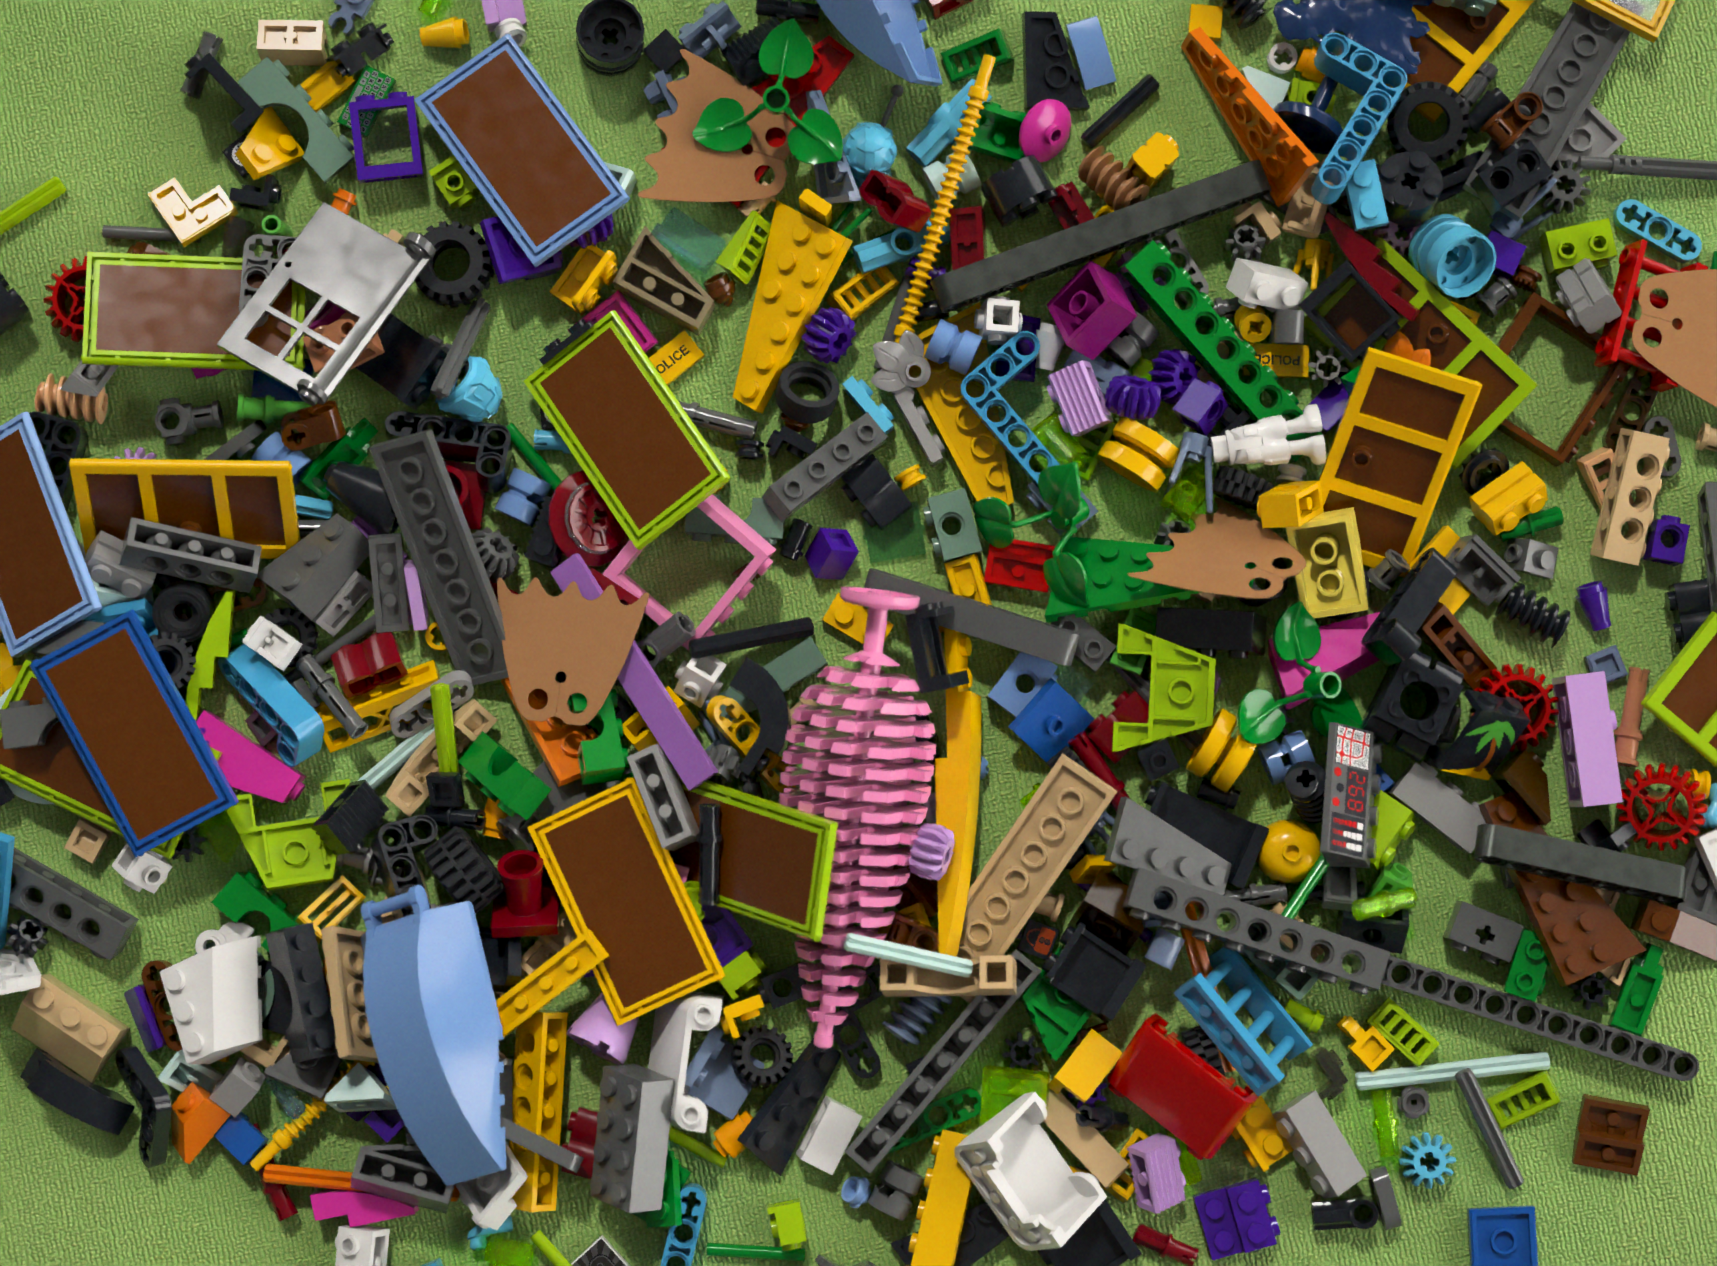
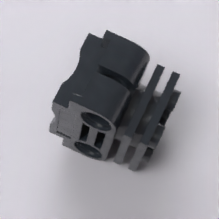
M1418 650L1406 661L1389 665L1363 716L1364 720L1359 728L1374 732L1375 739L1384 745L1389 744L1393 736L1397 734L1391 748L1414 761H1420L1429 746L1435 745L1464 687L1460 685L1464 677L1463 673L1438 660L1434 661L1429 669L1432 658ZM1408 684L1417 686L1426 696L1427 707L1425 713L1418 720L1409 718L1400 706L1401 692Z

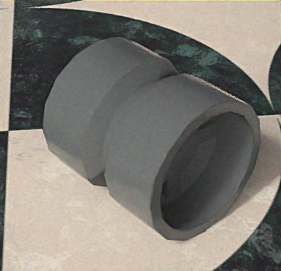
M1135 311L1137 317L1104 349L1110 357L1127 369H1131L1142 356L1141 348L1148 349L1160 335L1158 330L1137 311Z
M887 1160L879 1176L882 1183L874 1186L867 1203L892 1217L905 1221L913 1205L910 1198L911 1196L918 1195L925 1178L909 1168Z

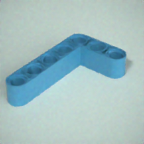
M1329 33L1322 39L1314 57V65L1321 73L1364 97L1321 166L1312 184V195L1314 199L1322 204H1332L1338 200L1397 103L1407 83V74L1401 67L1339 33ZM1355 132H1359L1364 136H1359ZM1340 156L1346 157L1349 161L1343 160ZM1325 181L1333 183L1334 186L1328 185Z
M1022 331L1014 335L963 379L960 391L964 402L1039 489L1038 478L1041 472L1033 471L1029 466V460L1039 455L1046 459L1047 467L1060 464L998 392L1038 356L1040 349L1039 339L1032 332ZM1021 340H1028L1033 344L1034 351L1030 355H1021L1016 350V344ZM1000 360L1009 366V372L1001 377L994 375L991 371V365ZM974 381L980 382L984 387V393L976 398L969 396L966 392V386ZM993 406L1001 407L1005 412V418L1001 422H992L987 417L989 408ZM1013 431H1021L1026 436V443L1021 447H1013L1008 441V435Z

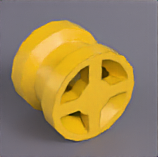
M1242 305L1236 310L1234 323L1246 341L1252 343L1260 342L1270 334L1271 321L1260 305H1257L1255 309Z

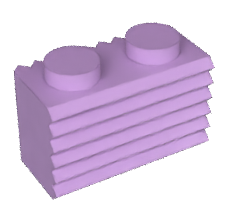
M1081 360L1048 375L1050 384L1047 385V391L1051 400L1054 403H1059L1063 413L1059 415V420L1066 433L1070 432L1071 436L1080 437L1113 422L1111 412L1105 406L1106 400L1101 392L1090 362Z
M1157 1133L1127 1148L1138 1207L1157 1214L1170 1208V1206H1175V1204L1185 1201L1184 1187L1186 1186V1179L1180 1169L1179 1157L1181 1156V1149L1175 1138Z

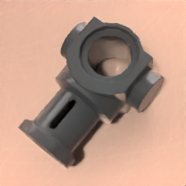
M168 398L160 400V405L157 406L158 411L155 416V424L161 432L162 438L166 440V446L185 444V439L191 435H196L198 429L215 426L218 429L224 428V416L219 400L213 401L210 405L193 407L192 403L180 404L179 398ZM178 414L180 419L178 426L173 430H168L166 427L167 418L170 415Z

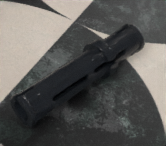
M705 803V806L704 804H699L700 826L699 833L696 834V842H699L698 904L717 905L720 904L719 850L720 842L723 841V834L720 833L719 827L720 804Z

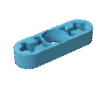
M1625 200L1613 212V221L1619 229L1639 240L1648 241L1647 245L1677 262H1690L1701 252L1702 243L1695 233L1637 200ZM1629 208H1632L1635 218L1641 221L1646 215L1649 217V220L1643 224L1640 231L1637 227L1641 223L1635 219L1626 222L1624 220L1625 214L1622 210L1627 211ZM1657 222L1664 226L1666 234L1663 239L1656 240L1650 236L1649 226L1652 223ZM1673 232H1675L1677 236L1673 239L1679 243L1688 240L1690 242L1689 248L1693 251L1682 254L1680 252L1682 247L1679 244L1672 242L1668 247L1665 243L1671 239Z

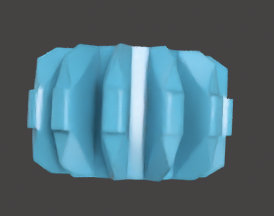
M1423 1132L1421 1143L1416 1136L1412 1135L1409 1139L1413 1147L1409 1148L1406 1145H1402L1401 1150L1407 1153L1408 1157H1401L1398 1159V1162L1401 1165H1410L1403 1170L1402 1174L1406 1178L1414 1175L1412 1178L1413 1185L1419 1186L1424 1181L1425 1188L1432 1189L1433 1178L1442 1186L1445 1184V1181L1441 1174L1444 1172L1449 1176L1453 1175V1171L1446 1167V1164L1455 1163L1456 1158L1446 1155L1451 1151L1452 1146L1449 1143L1441 1145L1442 1136L1436 1134L1431 1140L1429 1133ZM1425 1153L1434 1158L1433 1164L1428 1163L1430 1165L1429 1168L1420 1163L1421 1157L1426 1158Z

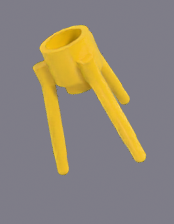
M1307 239L1305 240L1304 249H1298L1297 261L1293 272L1299 275L1303 262H1305L1306 268L1312 269L1311 291L1317 288L1319 270H1323L1324 265L1326 279L1333 273L1332 263L1334 255L1329 253L1331 243L1326 240Z

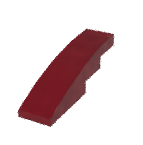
M1327 212L1324 217L1340 248L1359 274L1388 304L1406 319L1413 322L1421 311L1395 293L1403 281L1377 263L1384 251L1354 231V229L1339 218Z

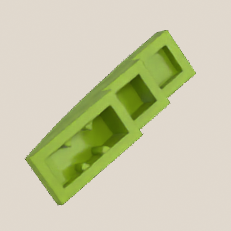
M228 589L225 592L208 623L196 653V663L193 664L195 671L190 676L191 679L188 683L185 703L195 720L200 715L202 688L212 689L216 683L217 657H228L229 652H231L235 590Z

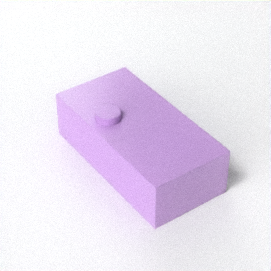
M1605 671L1553 678L1554 697L1559 699L1555 703V708L1559 710L1557 722L1569 807H1588L1623 802L1613 730L1617 728V719L1614 710H1610Z

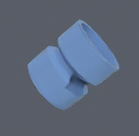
M940 319L924 357L938 364L946 361L949 364V369L966 376L983 337L968 330L960 333L957 325Z
M279 432L271 434L258 447L251 458L254 461H291L294 487L301 481L298 477L313 462L301 450L291 451L285 447Z
M513 468L506 483L509 490L508 492L501 493L494 509L533 527L540 510L537 505L539 502H544L543 498L548 495L552 485L529 473Z
M1301 730L1283 736L1281 743L1273 740L1257 747L1263 768L1273 786L1285 781L1287 771L1294 764L1302 761L1315 762L1308 741ZM1284 754L1288 761L1286 763H1283L1281 760V756Z

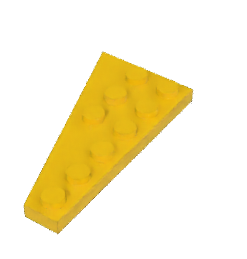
M778 200L775 205L733 393L734 399L761 414L778 385L782 371L788 366L803 334L807 330L805 325L810 324L812 314L814 315L853 242Z
M980 302L946 319V321L957 325L960 333L968 330L979 335V329L974 328V316L976 309L981 307ZM937 325L917 335L923 342L924 356ZM982 339L967 375L989 357L987 341L985 339ZM925 358L930 364L931 375L926 384L915 389L973 498L977 502L986 497H995L1004 501L1008 506L1014 504L1005 449L961 397V383L966 376L949 369V364L946 361L938 364ZM913 365L910 367L909 375L915 378L921 374L919 366ZM974 381L966 386V392L971 397H980L984 393V387L980 382ZM993 406L987 411V417L995 423L1000 422L998 406Z

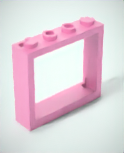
M713 494L697 507L755 557L695 629L696 634L682 644L688 651L690 640L715 635L711 629L718 621L723 624L735 610L731 605L737 598L743 600L754 587L751 583L752 579L757 573L760 576L766 573L773 563L770 557L777 550ZM629 540L604 571L603 575L637 598H640L646 591L625 572L643 549H636L632 541ZM649 594L644 613L660 626L673 614Z

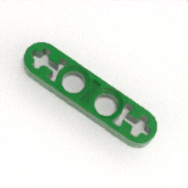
M967 1087L930 1102L914 1121L918 1126L916 1135L911 1138L901 1136L899 1139L900 1143L894 1145L887 1154L975 1117L982 1110V1096L974 1088ZM964 1094H968L970 1098H977L978 1102L973 1104V1111L968 1112L967 1108L959 1109L957 1113L960 1117L953 1119L952 1109L946 1101L953 1099L955 1106L963 1102L962 1096ZM936 1106L943 1107L948 1113L946 1122L941 1125H935L929 1120V1112Z

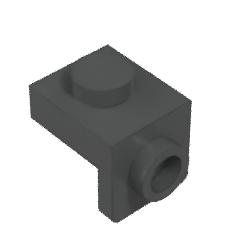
M1509 539L1504 553V562L1515 572L1526 573L1542 579H1553L1559 548L1532 539Z

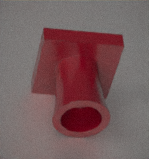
M444 460L469 528L481 531L487 492H484L478 486L476 464Z
M516 850L507 853L497 864L505 892L493 900L492 938L558 935L561 900L553 884L542 883L543 859L538 853L530 850Z

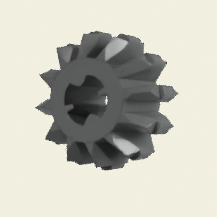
M1558 159L1555 160L1551 169L1553 173L1540 185L1543 187L1552 178L1557 179V183L1544 195L1547 200L1542 204L1543 208H1547L1554 203V214H1559L1563 207L1567 214L1574 212V204L1582 207L1585 204L1582 196H1588L1591 193V189L1582 186V184L1591 180L1590 176L1580 177L1579 174L1583 171V167L1578 166L1572 170L1573 161L1571 159H1567L1563 166ZM1560 182L1562 184L1568 183L1569 189L1566 191L1558 190L1557 184Z
M488 527L473 533V539L489 580L496 584L499 577L503 580L510 577L520 558L518 553H516L518 546L509 542L510 536L504 537L499 529L493 532Z

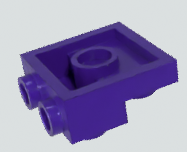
M498 216L483 219L480 222L499 285L521 279L528 281L553 275L562 268L563 256L561 250L535 268Z
M702 905L705 917L701 919V923L721 967H724L753 946V942L730 910L716 905Z
M1251 1178L1193 1195L1212 1261L1277 1244L1275 1236L1281 1235L1275 1215L1271 1217L1268 1215L1266 1204L1271 1203L1269 1191L1266 1184H1259L1257 1178Z

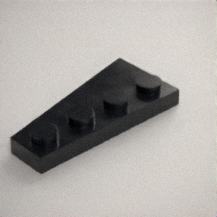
M814 1038L737 1139L780 1176L841 1057V1054L833 1047L829 1049L816 1047L813 1043Z
M987 1202L966 1211L954 1266H972L1010 1237ZM912 1234L890 1243L907 1266H911L913 1253L908 1252Z

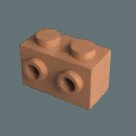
M346 312L339 320L329 325L319 326L313 331L340 345L359 318ZM378 333L375 334L350 370L385 353ZM305 336L303 341L314 371L319 374L335 351Z

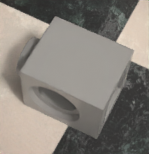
M239 1057L217 1082L209 1099L233 1117H236L258 1093L266 1076L255 1064Z

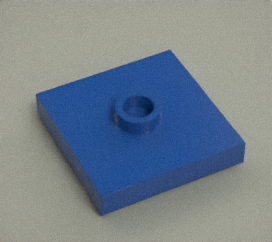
M1050 678L1008 728L1042 760L1047 762L1065 746L1070 747L1067 742L1071 738L1075 739L1074 736L1084 731L1095 718L1055 680Z
M1535 1206L1467 1208L1470 1266H1538Z

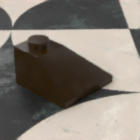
M1526 750L1518 751L1500 766L1491 778L1505 794L1512 792L1539 825H1547L1551 821L1548 779L1547 774L1542 769L1545 765L1533 751L1530 753Z
M1102 870L1097 874L1067 925L1074 928L1075 925L1082 922L1086 925V930L1125 956L1144 930L1142 921L1129 916L1130 910L1122 908L1129 886L1123 883L1116 875Z

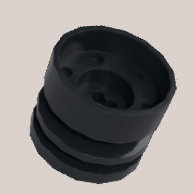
M593 0L587 4L578 17L576 27V45L579 57L586 67L598 75L610 77L625 74L635 67L642 56L644 25L642 17L634 5L626 0ZM613 36L616 37L615 45L611 42L607 45L604 44V37L611 39Z

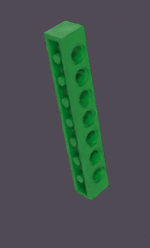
M1154 240L1150 241L1118 269L1186 349L1196 357L1199 364L1241 411L1245 410L1251 416L1248 420L1252 424L1264 417L1282 415L1283 417L1287 415L1292 420L1303 414V411L1297 406L1299 404L1297 397L1288 389L1283 390L1276 382L1278 380L1276 373L1269 366H1263L1256 359L1257 353L1247 341H1241L1236 336L1234 325L1226 317H1220L1213 309L1214 303L1210 297L1204 292L1199 293L1191 284L1193 279L1190 274L1182 267L1177 268L1170 260L1172 257L1171 253L1163 244H1156ZM1155 269H1159L1165 274L1166 280L1163 286L1156 284L1153 280V271ZM1177 293L1182 294L1186 298L1187 306L1185 310H1180L1175 306L1174 297ZM1198 318L1204 319L1208 324V331L1205 335L1200 334L1196 329L1195 324ZM1220 342L1225 343L1229 348L1227 359L1221 358L1217 353V346ZM1241 366L1247 368L1250 372V380L1247 384L1243 383L1238 377V371ZM1262 391L1268 392L1271 396V404L1268 408L1260 403L1259 397ZM1321 432L1296 433L1287 435L1286 440H1301L1323 434ZM1291 455L1289 463L1296 462L1303 455Z

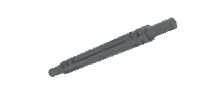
M1610 155L1609 158L1579 156L1577 161V167H1583V169L1605 170L1609 174L1717 180V161Z

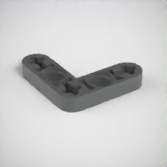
M257 234L252 235L245 241L239 314L259 289L249 286L247 279L253 274H260L266 279L283 257L284 249L290 247L297 237ZM256 245L263 246L264 252H262L260 257L255 256L253 251L256 249ZM273 246H277L278 259L273 258ZM265 313L255 328L261 327L268 321V313Z

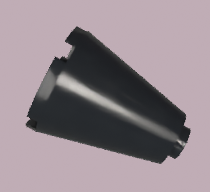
M339 461L337 465L332 463L323 478V481L327 482V491L379 534H392L397 531L399 523L378 470L345 461Z

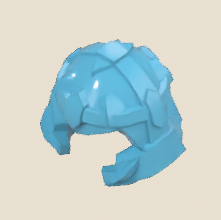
M857 123L856 127L851 129L842 141L845 156L859 190L871 170L892 176L890 168L897 156V146L893 139L892 130L882 127L879 123Z
M469 356L467 358L469 369L465 378L457 387L456 380L449 397H444L442 400L436 397L435 403H438L440 410L459 415L471 422H481L483 418L489 419L497 413L502 399L501 384L499 378L493 376L486 359Z

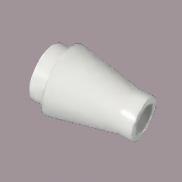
M1041 322L1040 330L1036 329L1040 349L1036 357L1035 367L1054 371L1065 341L1057 325Z

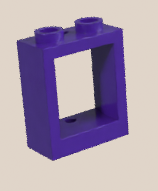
M393 92L388 94V99L375 100V95H362L355 97L356 102H349L359 183L424 177L414 96L407 97V92ZM407 108L413 161L365 166L359 112Z

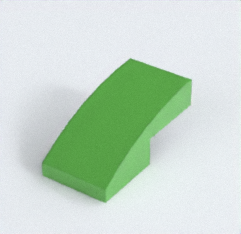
M1131 608L1124 624L1155 636L1157 617L1137 608ZM1116 643V648L1113 651L1109 664L1140 676L1148 655L1117 653Z

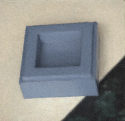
M1616 645L1583 657L1590 673L1605 671L1606 683L1628 675Z

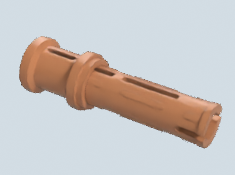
M1629 667L1620 727L1614 730V736L1616 737L1615 749L1618 765L1636 768L1639 765V762L1636 760L1639 741L1643 740L1642 731L1639 730L1643 712L1641 702L1645 698L1650 670Z

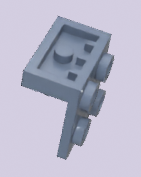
M715 1026L709 1031L687 1068L684 1093L700 1099L707 1107L725 1118L733 1120L752 1089V1084L747 1082L745 1085L741 1082L743 1078L740 1075L738 1077L735 1075L734 1071L736 1068L731 1065V1060L733 1059L731 1053L734 1045L721 1038L724 1031ZM750 1055L753 1065L764 1069V1063Z

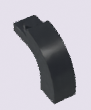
M747 657L729 685L734 691L753 702L760 713L761 728L759 735L738 767L743 774L753 779L756 773L761 775L768 766L770 758L767 755L769 752L780 758L783 756V751L786 750L789 742L785 740L787 729H791V714L788 701L777 681L766 669Z
M38 1048L35 1049L20 1075L29 1084L27 1088L49 1104L82 1122L115 1135L121 1133L135 1108L118 1092L83 1079L64 1067L50 1054Z

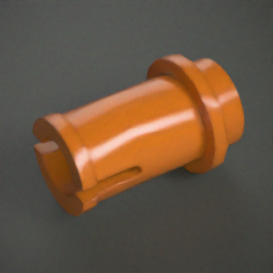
M339 188L337 193L333 192L332 194L335 198L331 206L346 215L349 214L352 205L356 206L357 204L354 202L357 196L344 189Z

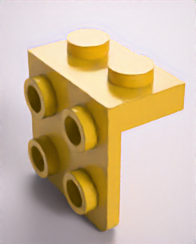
M589 245L585 249L581 247L549 291L550 294L581 316L586 310L591 312L601 298L598 294L604 284L609 286L619 272V269L616 268L619 262L615 253L610 250L605 253L593 245Z

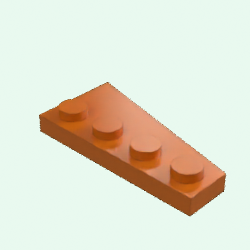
M509 677L501 679L505 690L558 787L580 779L581 774L577 758L580 742L598 738L599 736L592 728L588 729L586 725L566 724L556 716L550 717L543 722L525 719L516 706ZM535 689L529 694L528 703L533 709L538 710L546 706L548 695L544 690Z

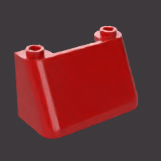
M1155 1013L1143 1022L1108 1074L1107 1080L1110 1083L1108 1088L1121 1098L1126 1096L1187 1145V1151L1199 1160H1203V1158L1212 1159L1259 1096L1254 1093L1249 1085H1246L1244 1089L1238 1085L1234 1087L1233 1085L1236 1082L1234 1078H1226L1180 1042L1177 1039L1179 1035L1174 1031L1168 1035L1166 1026L1169 1023Z

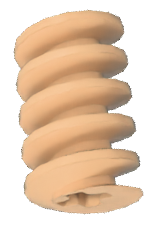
M49 373L46 381H42L39 384L34 401L36 412L46 410L49 415H55L58 412L61 417L65 418L71 414L75 420L84 417L87 422H93L96 419L99 424L104 423L108 409V395L105 392V386L97 397L66 392L60 388L67 380V377L62 376L58 384H55L54 374Z

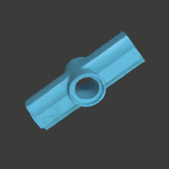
M971 79L949 103L945 102L930 117L927 122L928 125L906 147V151L919 165L923 167L930 165L949 144L952 145L956 142L954 137L959 136L957 128L962 127L959 120L965 117L962 111L968 108L965 102L970 100L968 91L971 85L974 86V79ZM990 94L988 95L986 102H989L992 99V96Z
M929 219L919 233L899 227L890 234L854 246L852 250L858 269L862 274L895 262L907 261L912 256L922 253L923 249L920 246L926 243L923 236H928L929 231L926 230V227L931 226ZM949 223L948 226L943 227L942 231L945 232V235L940 236L942 244H938L937 247L951 242ZM895 239H906L910 243V249L907 251L898 249L895 245Z

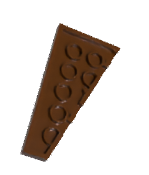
M1512 792L1478 805L1486 824H1495L1549 836ZM1507 868L1560 988L1646 951L1644 946L1593 887Z

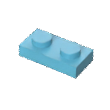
M1375 159L1362 161L1345 187L1354 231L1384 226L1389 223Z
M851 376L842 384L843 390L864 414L868 412L886 435L894 429V425L891 422L894 416L883 403L879 406L876 405L870 397L874 393L863 379L857 382Z

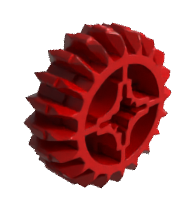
M87 256L84 257L82 265L78 259H72L71 269L65 264L60 265V270L63 274L61 276L55 273L51 274V278L56 281L55 286L50 284L45 286V289L51 292L52 296L43 298L44 303L53 305L45 311L48 317H55L51 325L54 328L61 327L60 334L64 337L71 334V340L77 343L83 337L84 325H79L81 320H84L85 301L78 295V292L85 296L86 285L79 287L73 283L80 278L86 277ZM67 292H69L73 298V305L70 308V311L72 313L69 315V317L65 309V297Z
M1505 664L1502 665L1501 673L1497 669L1490 670V676L1493 681L1487 677H1481L1480 682L1485 689L1474 688L1473 691H1487L1494 695L1499 690L1497 693L1499 697L1506 698L1509 696L1519 702H1523L1521 703L1523 706L1522 710L1529 719V710L1537 703V716L1533 724L1530 726L1532 722L1530 719L1529 724L1512 746L1510 752L1514 751L1516 745L1519 751L1527 750V741L1532 747L1538 746L1539 741L1536 735L1543 739L1549 737L1544 727L1554 728L1556 723L1549 720V716L1559 714V710L1551 709L1550 703H1556L1559 699L1558 697H1548V693L1554 689V686L1552 684L1542 686L1546 679L1544 674H1539L1534 678L1535 668L1528 667L1524 672L1522 664H1515L1512 672L1510 665ZM1519 681L1528 686L1532 692L1519 696L1515 693L1514 689H1509L1507 682Z
M1660 763L1658 772H1655L1654 767L1648 764L1645 767L1646 775L1639 769L1635 770L1633 773L1635 780L1626 778L1624 785L1627 789H1621L1622 799L1624 800L1617 803L1616 808L1626 812L1621 813L1618 820L1619 822L1629 821L1637 831L1633 841L1638 843L1642 837L1647 839L1645 843V848L1647 849L1651 848L1653 842H1658V850L1664 851L1666 842H1669L1670 847L1675 850L1678 848V839L1687 845L1690 843L1689 834L1698 836L1700 832L1696 825H1704L1706 818L1700 814L1707 812L1708 806L1698 803L1705 799L1706 794L1705 792H1694L1700 786V782L1696 780L1689 784L1687 781L1691 773L1686 771L1680 777L1677 775L1679 770L1677 765L1672 767L1671 772H1666L1665 763ZM1652 784L1670 785L1669 789L1664 792H1657L1651 788L1647 790L1645 788ZM1680 792L1688 803V818L1681 814L1682 810L1675 803ZM1636 795L1643 800L1642 804L1647 807L1649 812L1644 822L1636 810ZM1670 797L1666 811L1664 809L1663 812H1658L1653 817L1657 802L1660 805L1661 801L1665 802ZM1667 822L1672 826H1674L1675 824L1679 826L1677 828L1670 830H1659L1653 828L1657 823Z

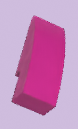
M329 1189L315 1191L310 1195L315 1221L347 1215L350 1227L413 1215L419 1211V1207L416 1205L366 1192Z

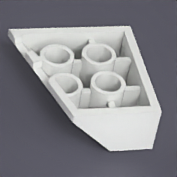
M254 936L211 947L159 971L187 1064H211L262 1041V1000L258 998V978H261V966H258L257 948H261V936Z

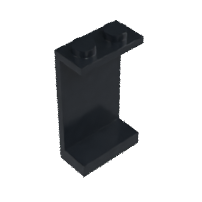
M1156 781L1155 786L1150 785L1143 798V803L1146 804L1145 809L1231 863L1227 883L1244 889L1269 828L1231 814L1172 788L1164 782Z

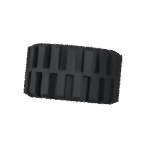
M1433 81L1412 84L1402 91L1387 118L1386 125L1389 138L1400 153L1419 150L1427 153L1429 159L1434 163L1446 160L1461 148L1460 146L1467 138L1468 128L1470 127L1468 108L1462 97L1447 85ZM1423 103H1434L1440 106L1447 116L1445 132L1440 138L1431 142H1423L1416 139L1411 134L1408 126L1411 112Z
M446 221L439 222V227L436 228L432 225L427 227L426 230L428 232L423 237L432 243L436 253L415 280L419 289L431 301L434 300L442 306L448 304L451 308L458 307V304L462 303L467 306L472 304L470 300L476 297L477 300L483 296L481 292L484 288L488 290L491 285L489 279L494 276L493 263L482 236L478 232L476 233L472 227L468 225L462 226L460 222L452 221V224H447ZM449 248L465 250L470 257V265L465 275L455 281L440 280L434 273V264L439 254Z
M455 826L424 850L425 860L439 882L457 903L472 902L475 915L505 892L497 868L474 839L463 829Z

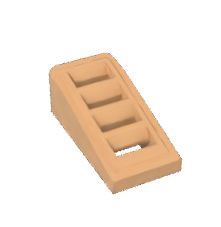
M1601 447L1576 460L1579 470L1600 510L1604 498L1602 490L1606 489L1608 478L1599 482L1597 477L1607 472L1610 474L1614 457L1613 450L1606 447ZM1604 462V465L1593 469V465ZM1631 493L1629 495L1630 505L1634 503Z

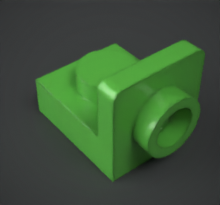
M1390 863L1388 866L1382 865L1381 874L1365 897L1405 902L1413 890L1412 873L1400 863Z

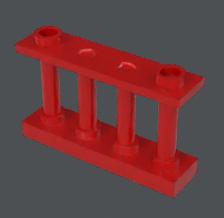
M1641 239L1626 245L1619 256L1620 268L1613 297L1622 312L1621 316L1610 323L1605 322L1602 337L1596 344L1595 353L1597 356L1594 366L1600 368L1615 363L1617 359L1650 372L1652 376L1650 388L1663 392L1678 387V384L1651 365L1639 353L1621 347L1625 329L1633 332L1634 323L1638 321L1628 315L1632 300L1638 301L1640 287H1637L1636 284L1640 269L1657 276L1674 272L1707 270L1708 266L1697 262L1678 271L1645 257L1644 254L1648 241ZM1652 292L1650 293V302L1654 307L1662 309L1667 305L1668 299ZM1675 318L1672 321V326L1675 329H1681L1682 321ZM1649 327L1643 333V337L1656 341L1658 344L1662 341V335L1655 327Z

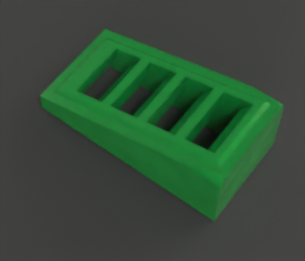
M998 28L941 52L940 54L951 83L978 74L982 62L978 47L984 46L986 54L995 57L991 42L996 41L1001 54L996 57L993 69L1014 61L1004 31ZM971 50L976 66L971 67L966 51ZM958 54L964 67V71L961 72L958 71L953 57Z

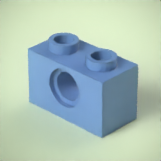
M1020 652L987 695V698L1016 718L1050 678L1055 681L1057 680L1058 676L1054 672L1058 666L1051 661ZM1020 675L1030 676L1034 682L1032 691L1029 693L1020 692L1016 688L1017 677Z

